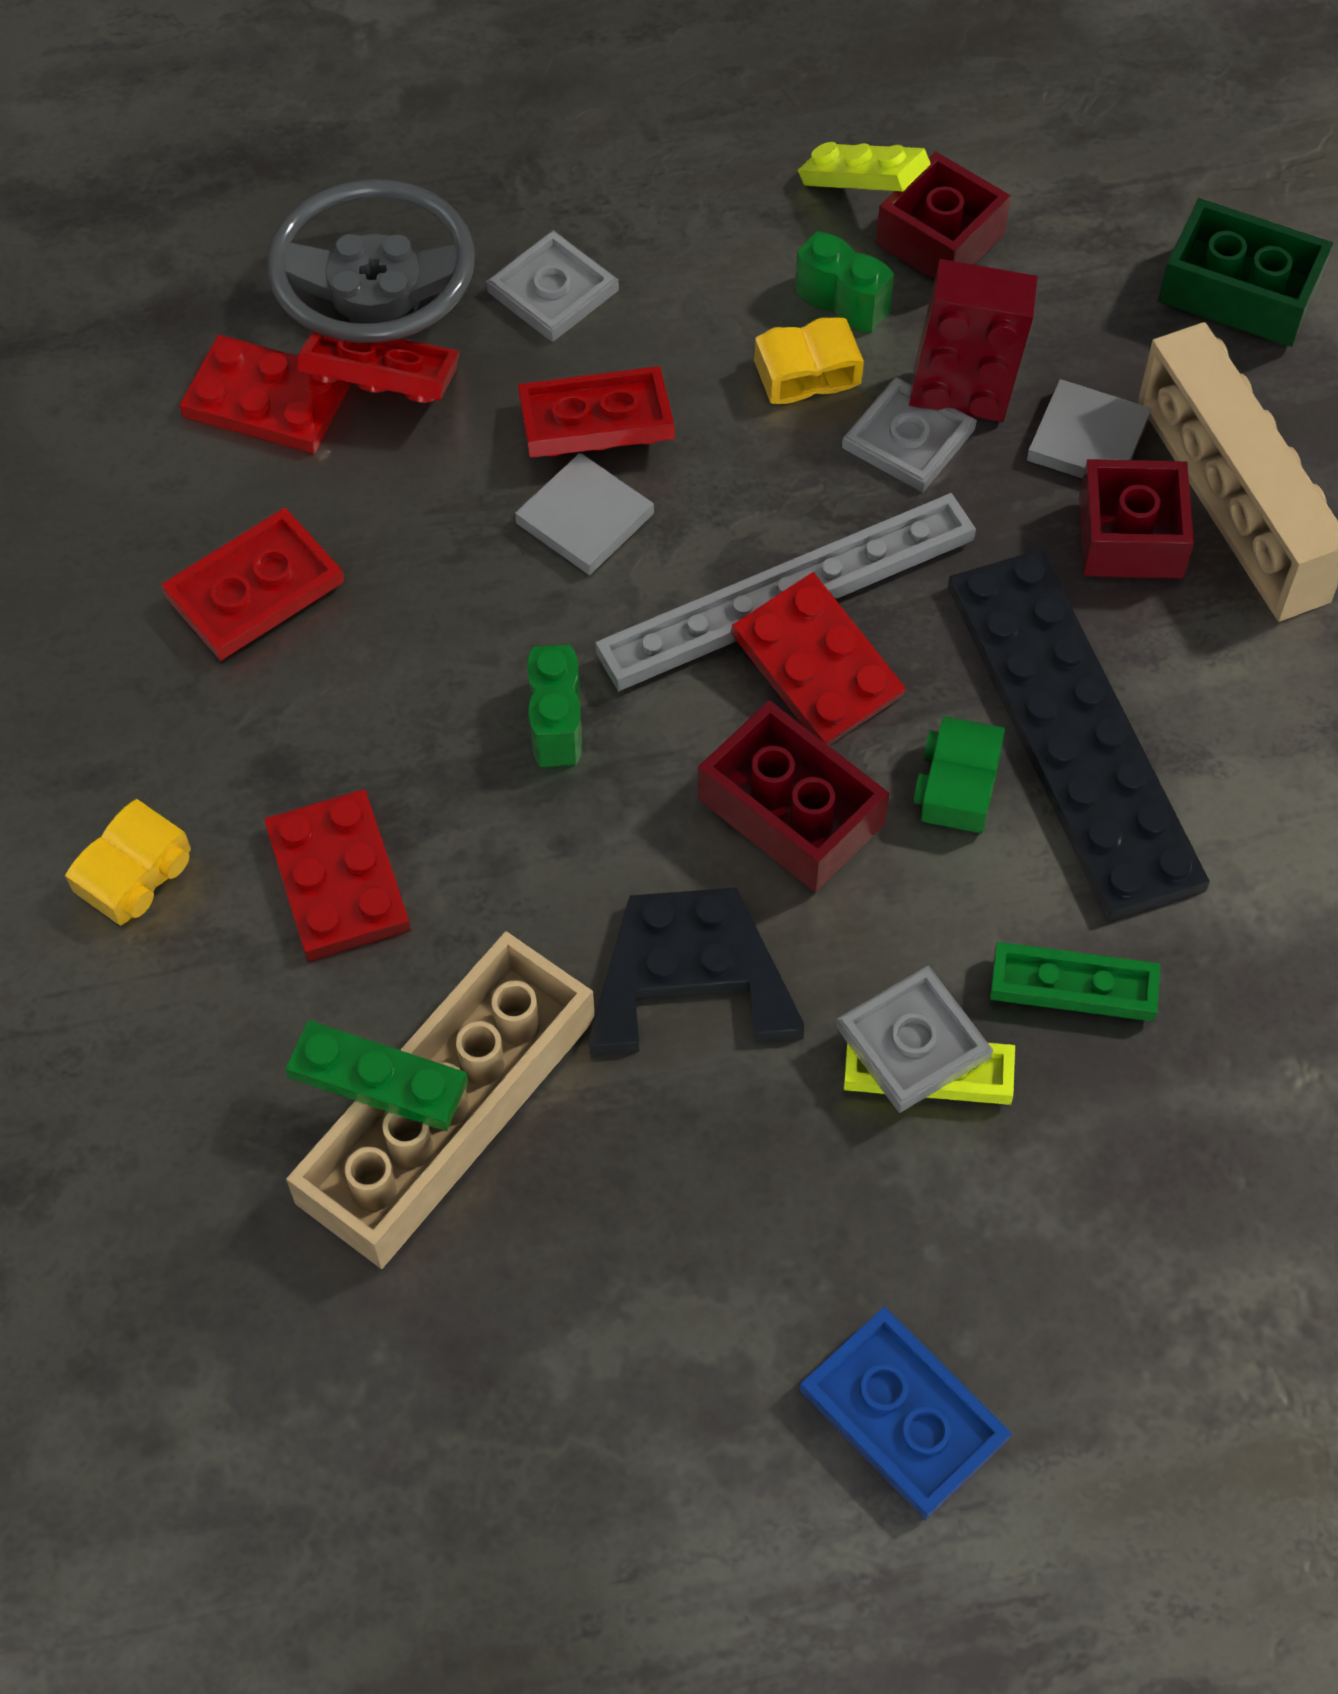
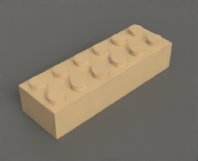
M1206 322L1153 339L1138 403L1152 408L1149 421L1174 460L1187 461L1190 485L1277 621L1280 622L1331 603L1338 586V520L1328 507L1322 489L1317 484L1312 483L1302 468L1301 460L1293 447H1288L1278 432L1272 414L1262 408L1252 393V387L1248 378L1244 374H1240L1230 360L1224 342L1214 336Z
M505 931L401 1048V1051L467 1072L468 1083L448 1130L444 1131L354 1101L286 1178L294 1203L380 1269H383L593 1023L595 1019L593 991Z

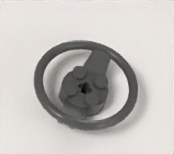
M363 179L326 188L295 207L285 217L273 235L267 256V273L271 289L277 301L302 326L335 340L352 343H379L418 333L449 313L460 301L470 284L475 264V249L469 228L463 218L448 202L438 195L403 181ZM388 198L414 204L433 214L448 229L454 244L414 252L411 249V242L406 236L400 234L389 236L377 233L360 236L356 234L343 235L337 240L335 251L292 243V241L307 222L333 206L358 199ZM291 285L324 300L331 301L333 310L335 312L338 310L340 314L349 318V322L335 320L314 311L296 295ZM441 292L431 303L416 311L421 300ZM411 309H412V311L414 312V313H412V314H410V315H408V316L399 318V317H401V316L407 314Z

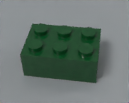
M1198 198L1166 264L1158 302L1293 347L1321 284L1334 242Z

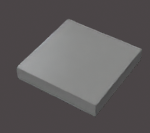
M554 230L486 281L489 294L551 342H554L619 291V283L616 277Z
M895 376L843 437L842 448L923 493L973 433L977 420L954 408H945L937 411L909 406L912 385Z
M1060 379L1029 448L1027 461L1083 478L1087 459L1132 460L1149 420L1152 408Z
M579 453L515 512V521L517 525L590 576L654 514V503Z
M929 965L837 1018L836 1022L838 1031L899 1113L992 1057L993 1049Z

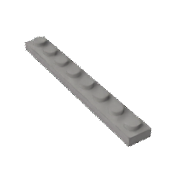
M949 493L596 641V654L616 689L621 691L736 642V639L730 633L732 624L812 572L816 574L832 596L837 599L974 541L976 528L953 494Z

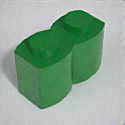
M816 231L797 251L795 291L805 302L822 310L833 311L837 318L847 319L851 328L866 333H872L890 313L894 274L885 263L875 257L855 253L851 246L841 238L820 231Z
M570 644L534 646L527 661L530 695L528 713L534 758L540 767L577 765L582 754L583 740L579 666L576 653Z
M943 716L940 730L929 731L924 761L932 762L929 774L919 773L914 795V804L923 805L921 822L975 833H984L1002 751L1004 727Z

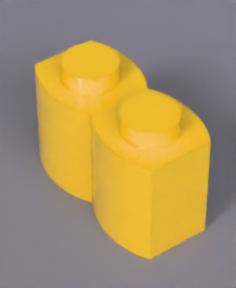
M819 318L802 328L775 327L755 338L754 362L769 401L772 404L793 403L804 400L816 393L833 394L850 390L862 382L864 360L845 318Z
M135 799L114 817L102 836L92 842L76 858L65 874V877L73 893L119 926H122L132 917L138 918L148 910L154 899L156 887L168 878L174 879L185 869L189 861L191 847L184 831L140 800Z

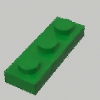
M997 942L994 952L990 1000L1154 1022L1158 1012L1161 963Z
M310 1020L307 1021L285 1068L289 1079L444 1131L448 1130L468 1083L467 1072Z

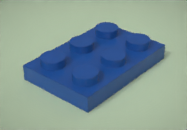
M885 1306L800 1383L799 1391L925 1521L1010 1440L1012 1435Z

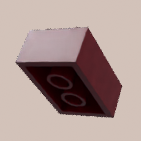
M939 259L914 364L909 406L937 411L945 408H954L971 417L1004 422L1034 318L1038 276Z
M770 700L698 766V799L815 893L886 823L890 793Z

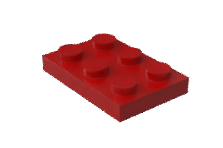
M312 332L299 351L297 371L309 373L313 379L320 382L332 383L342 380L356 383L360 389L368 392L380 393L390 390L404 393L412 401L428 403L433 400L441 401L457 369L460 351L402 338L379 343H352L335 340Z
M218 334L179 406L183 418L315 454L352 382L342 380L332 383L317 381L309 373L297 371L298 356Z
M660 366L518 384L519 401L530 458L541 456L555 457L564 453L588 450L601 451L611 447L654 444L658 441L675 439L674 420Z
M284 507L161 584L167 600L221 661L338 587L345 580L343 570L287 508Z
M814 572L732 624L730 631L732 636L800 723L828 746L903 697L906 691L902 682Z
M365 789L264 818L307 962L411 931L410 922Z

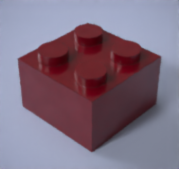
M936 151L929 157L931 165L903 192L894 191L879 205L876 245L934 280L939 259L975 265L1005 235L1011 199L1010 194Z
M1087 459L1079 493L1083 576L1184 579L1194 545L1187 461Z

